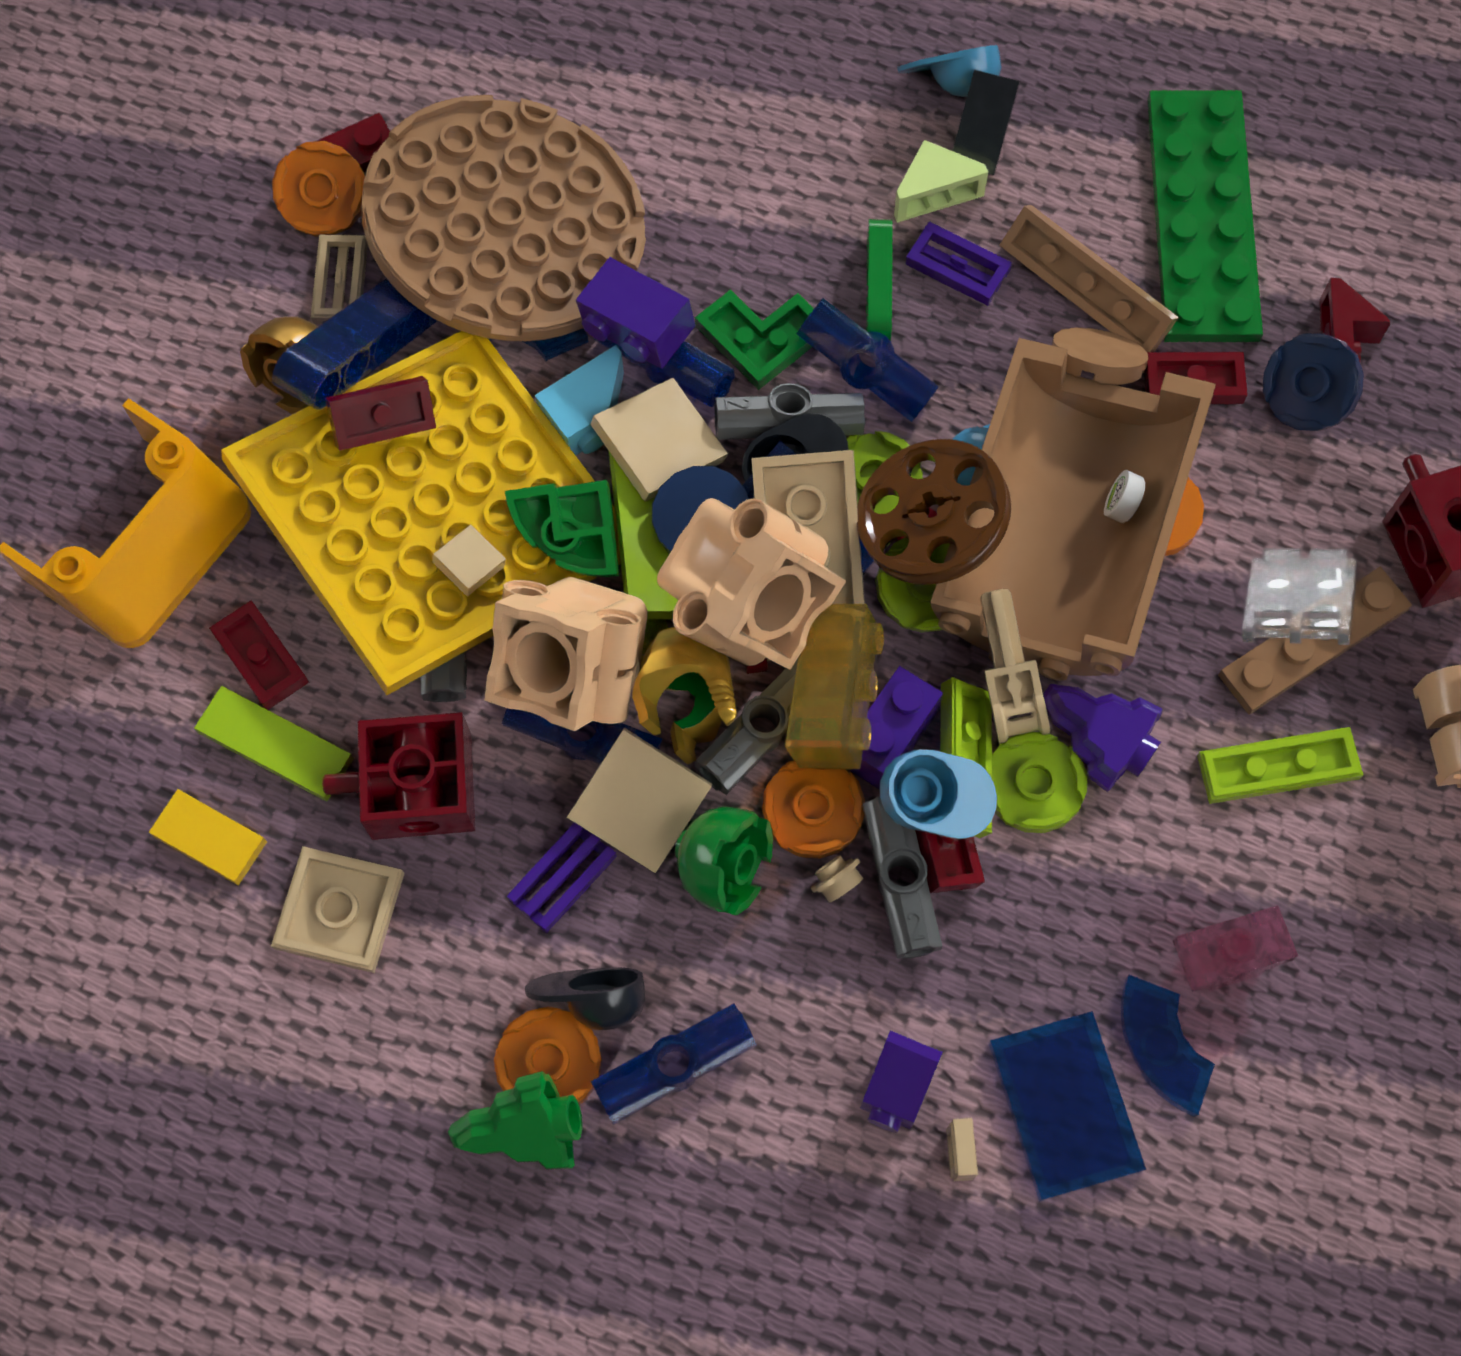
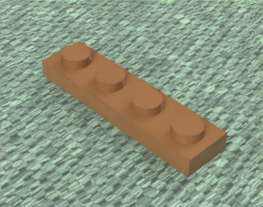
M1033 205L1023 207L999 244L1000 247L1110 332L1129 338L1141 345L1146 352L1156 351L1179 318Z
M1380 566L1223 668L1218 676L1248 715H1250L1407 612L1412 604Z

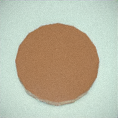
M1093 328L1062 329L1054 334L1052 346L1067 349L1066 372L1068 374L1081 376L1082 370L1094 373L1093 380L1098 381L1097 383L1116 385L1133 383L1142 377L1148 362V353L1141 345L1129 338L1108 331Z

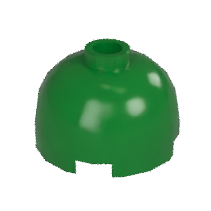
M718 807L701 814L691 823L687 830L680 834L675 847V855L681 883L698 903L711 910L726 912L732 915H739L752 904L759 894L761 886L753 885L751 882L761 860L770 863L772 858L773 833L768 820L758 817V814L750 810Z

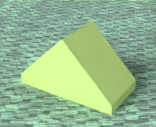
M924 140L896 192L894 217L897 223L983 197L988 178L986 165Z

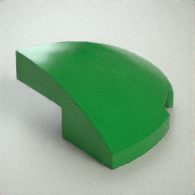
M607 480L557 487L553 483L505 491L511 517L522 536L533 548L538 547L549 557L556 560L555 564L577 574L593 577L619 576L610 485Z

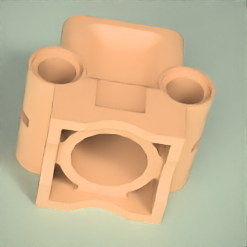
M714 498L702 502L687 527L679 535L671 553L657 575L658 585L678 600L673 611V623L679 633L747 666L757 665L765 658H768L789 670L792 669L805 648L812 623L821 612L832 605L846 580L824 566L828 557V546L822 536L755 498L745 500L735 510Z
M574 577L564 578L549 586L526 580L506 582L503 586L502 599L495 602L493 620L494 649L487 674L484 700L508 709L534 713L552 724L573 731L592 721L607 724L624 722L628 718L631 691H633L636 677L640 672L647 622L645 603L636 596Z

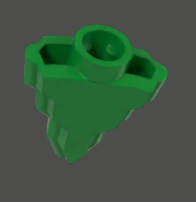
M538 1072L519 1077L515 1082L514 1088L496 1093L491 1107L469 1111L450 1125L448 1134L453 1147L481 1155L503 1152L516 1162H539L546 1170L569 1169L575 1165L573 1141L579 1140L581 1137L582 1114L579 1103L574 1095L560 1097L549 1073Z

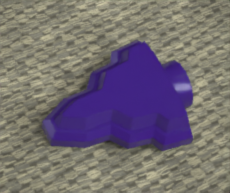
M1050 684L1043 693L1047 714L1052 723L1070 735L1072 750L1087 765V777L1106 792L1115 785V782L1126 770L1138 777L1161 743V741L1151 736L1150 733L1155 723L1160 719L1163 709L1140 697L1131 702L1112 693L1095 698L1078 687Z

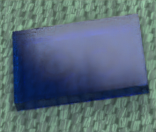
M1093 1011L989 1041L988 1044L1039 1202L1147 1170Z

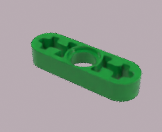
M868 219L866 346L891 345L893 221L890 219Z

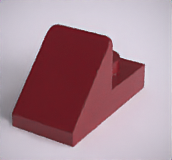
M1341 278L1329 279L1319 299L1321 333L1329 334L1345 341L1358 355L1360 361L1361 343L1379 344L1390 326V320Z

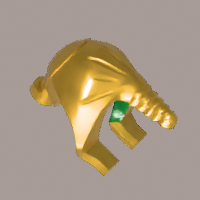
M675 627L659 631L650 642L645 655L642 656L640 672L635 680L632 698L640 724L651 734L657 735L661 734L657 704L663 691H689L695 697L694 707L689 716L674 721L670 730L674 753L688 765L696 761L695 745L712 741L717 735L721 721L729 726L736 719L737 711L728 656L679 633Z

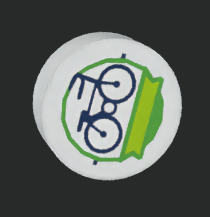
M1124 470L1110 489L1104 506V515L1120 523L1128 521L1136 512L1145 491L1144 478L1131 471Z

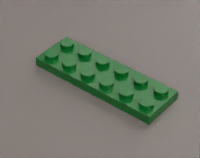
M1150 90L1147 102L1161 304L1179 317L1164 338V342H1260L1263 336L1242 90Z

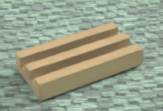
M319 235L311 309L313 324H323V321H331L332 324L350 322L351 325H360L368 248L365 235ZM330 247H338L332 308H324ZM349 247H355L348 309L343 308Z

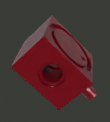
M1413 454L1405 458L1402 463L1410 481L1386 514L1382 523L1422 608L1461 596V465L1430 475L1422 456Z
M462 712L358 721L359 772L325 774L322 779L323 791L327 795L360 792V822L372 840L475 831L471 732Z

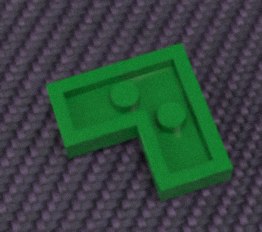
M730 289L695 317V327L757 390L765 386L830 334V324L799 293L762 321Z

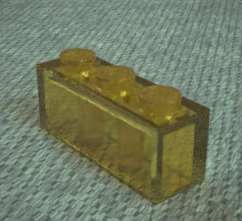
M832 604L817 616L810 627L805 648L798 657L785 748L799 768L860 769L862 752L870 747L871 724L867 714L869 702H874L877 697L878 681L876 672L873 669L875 654H881L883 650L884 633L881 623H876L867 604Z

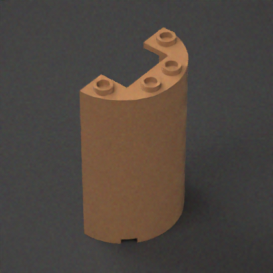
M1019 338L982 447V451L987 453L997 464L1008 486L1011 497L1009 525L1001 543L985 562L962 577L936 584L930 602L931 608L939 619L938 626L941 629L958 635L967 642L989 652V659L993 661L984 620V608L981 605L980 598L986 592L1008 589L1012 596L1024 660H1036L1038 672L1041 675L1058 681L1067 680L1068 675L1117 676L1120 674V671L1129 667L1133 662L1216 384L1166 372L1159 396L1117 385L1097 383L1098 381L1066 374L1067 349ZM975 468L970 485L981 478L983 469ZM1124 470H1128L1144 478L1145 491L1134 515L1128 521L1120 523L1104 515V506L1115 480ZM988 508L975 511L970 516L968 525L974 528L987 525L992 520L994 511ZM949 545L944 563L951 560L957 550L955 545Z

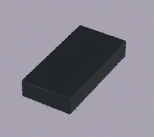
M975 69L953 152L985 164L988 174L995 175L1021 81Z

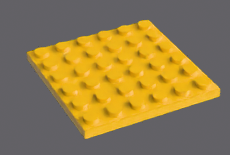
M463 331L330 395L335 396L423 376L428 380L436 428L339 451L335 447L324 398L221 449L222 461L386 696L494 636L495 602L502 599L503 586L506 582L526 580L549 586L567 577H574L587 582L596 578L577 574L555 564L556 560L549 557L538 547L533 548L516 527L507 505L505 491L553 483L557 487L595 482V480L490 340ZM612 505L616 535L617 558L619 565L621 564L616 515L615 507ZM469 525H472L506 558L503 569L467 597L432 562L436 551Z

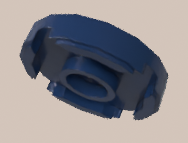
M1303 333L1293 337L1294 339L1287 341L1272 353L1264 370L1263 394L1266 402L1270 404L1271 409L1274 411L1273 414L1281 423L1296 430L1323 431L1340 424L1355 410L1363 393L1364 373L1358 355L1345 341L1329 334Z
M692 466L674 473L660 486L653 502L652 524L659 542L669 554L679 535L687 527L702 502L714 498L735 510L740 503L749 499L745 487L731 473L714 466Z

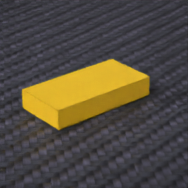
M177 789L149 831L154 838L238 886L267 843L264 837Z

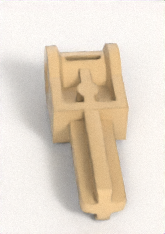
M1008 589L986 592L981 595L980 600L984 608V620L994 668L985 669L984 674L999 744L1005 743L1009 736L1040 731L1042 735L1050 734L1049 720L1036 660H1024L1011 592ZM1031 712V715L1008 719V717Z

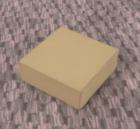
M469 525L433 554L432 562L468 597L505 567L506 558L472 525Z
M953 1119L946 1128L951 1179H954V1181L974 1180L978 1175L973 1119Z

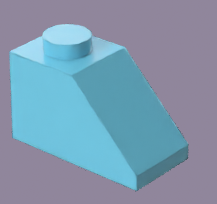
M617 345L535 395L536 403L575 455L582 451L585 454L592 453L604 444L590 424L594 415L618 404L624 369L622 352Z

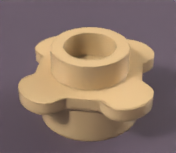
M841 855L826 863L815 873L820 881L811 887L813 893L816 891L818 893L822 892L830 903L849 892L863 879L856 869V866L860 863L859 859L850 858L844 861Z

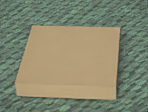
M674 378L594 415L590 424L645 502L656 497L660 486L674 473L692 466L715 467L723 463L728 455Z
M624 728L567 818L656 873L709 792L712 783Z
M302 846L271 947L275 950L375 973L404 877L403 870Z

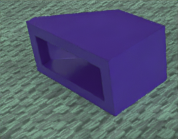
M890 1030L860 1109L870 1112L867 1120L882 1129L898 1133L900 1126L911 1130L942 1052Z

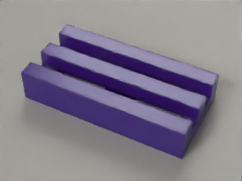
M929 221L906 256L905 265L989 306L995 292L1002 285L1003 279L1010 272L1012 262ZM932 240L994 271V275L990 276L968 265L966 260L954 254L950 256L928 245L929 241Z
M574 822L510 891L507 898L545 933H548L617 857L616 852L609 846L604 845L599 837ZM579 838L583 840L582 845L535 896L527 902L524 897ZM593 850L598 853L599 856L543 916L538 911Z

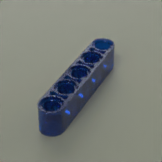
M386 278L289 347L275 365L272 383L314 409L321 410L327 406L326 397L346 392L438 320L427 315L409 302Z

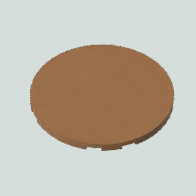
M469 95L437 102L418 110L401 121L389 132V137L380 146L378 151L374 152L366 171L362 192L361 213L365 238L380 270L400 294L427 315L452 328L472 335L504 341H535L563 336L583 328L576 298L609 257L636 271L641 262L646 242L645 208L640 191L625 163L589 127L584 124L579 127L573 122L557 115V109L523 98H521L520 103L494 100L493 95Z

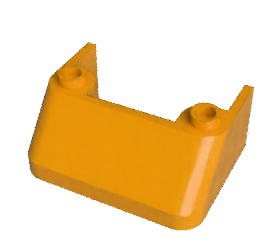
M128 398L122 406L141 437L150 443L145 452V463L151 474L164 484L100 558L82 547L71 546L57 551L41 568L5 542L0 544V554L23 580L120 647L136 648L147 643L245 527L251 516V505L245 493L188 437Z

